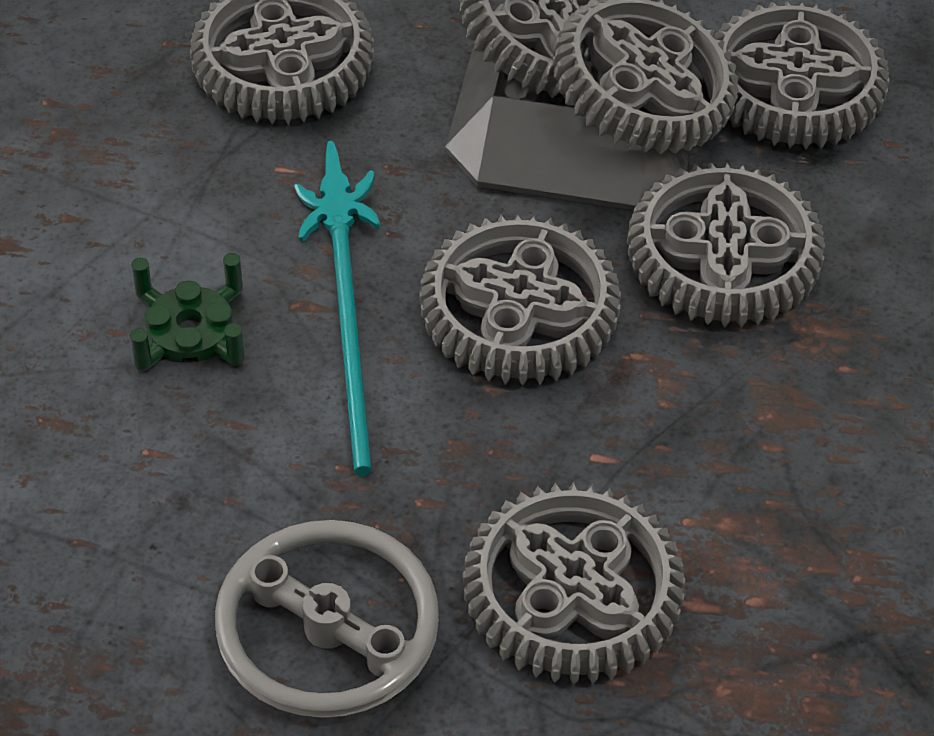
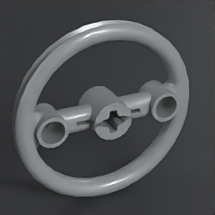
M338 520L310 521L289 526L270 534L254 544L236 561L226 575L218 594L215 608L216 637L221 655L229 671L246 690L259 700L277 709L302 716L321 718L346 716L366 711L388 701L404 690L419 675L431 655L437 637L439 622L437 594L432 579L422 562L408 547L394 537L376 528L355 522ZM320 543L349 544L364 548L381 556L395 566L405 577L413 591L418 613L416 632L413 639L409 641L404 640L402 632L394 626L380 625L374 627L352 614L350 598L341 586L333 583H321L309 588L288 575L286 562L278 556L299 547ZM267 580H277V581L272 582V583H265V582H264V581H267ZM251 592L254 600L259 605L265 607L281 605L303 618L305 635L314 646L332 649L345 644L367 658L369 670L379 678L359 688L332 693L301 691L271 679L255 666L246 655L240 643L236 615L242 594ZM382 649L393 650V652L388 654H382L377 651Z

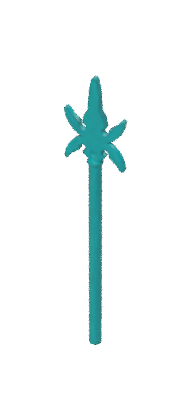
M328 141L326 148V175L322 179L320 186L321 196L324 197L318 199L315 192L305 189L300 184H295L294 186L302 203L314 209L300 227L299 240L300 242H305L310 234L319 228V222L326 219L323 221V224L329 230L333 243L353 467L355 475L362 477L371 474L372 467L348 237L349 227L355 221L354 217L350 215L358 214L361 221L369 223L376 229H379L381 225L376 213L365 204L359 203L370 193L374 185V171L370 170L363 180L355 185V191L348 193L351 191L347 176L342 173L337 149L333 141Z

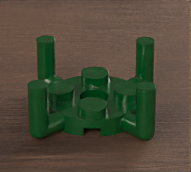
M229 253L224 256L223 264L226 284L216 292L200 287L195 281H183L175 289L161 294L152 287L147 259L140 257L132 261L131 267L136 296L150 306L145 312L146 330L137 328L130 333L134 364L138 370L147 371L163 357L173 362H183V358L197 357V362L218 355L233 366H239L244 362L242 328L240 325L233 323L232 311L228 304L243 290L241 261L238 254ZM186 320H196L200 322V324L195 328H182L179 326L182 322Z

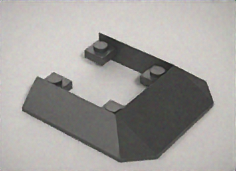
M501 0L498 3L491 6L492 11H495V9L500 4L505 3L506 0ZM472 49L445 146V152L477 187L634 211L637 202H641L644 192L650 191L654 182L662 183L666 174L675 177L680 168L687 171L690 151L682 148L674 154L667 149L660 155L655 148H651L645 153L639 145H634L629 149L625 141L618 140L614 143L613 136L607 133L599 136V128L597 126H586L585 116H574L575 108L537 102L539 94H536L534 87L527 85L522 89L521 82L505 80V72H495V64L483 62L484 53ZM691 62L690 66L688 67V70L692 72L700 80L701 85H703L704 78L702 77L701 73L696 68V66ZM645 107L639 109V111L652 114Z

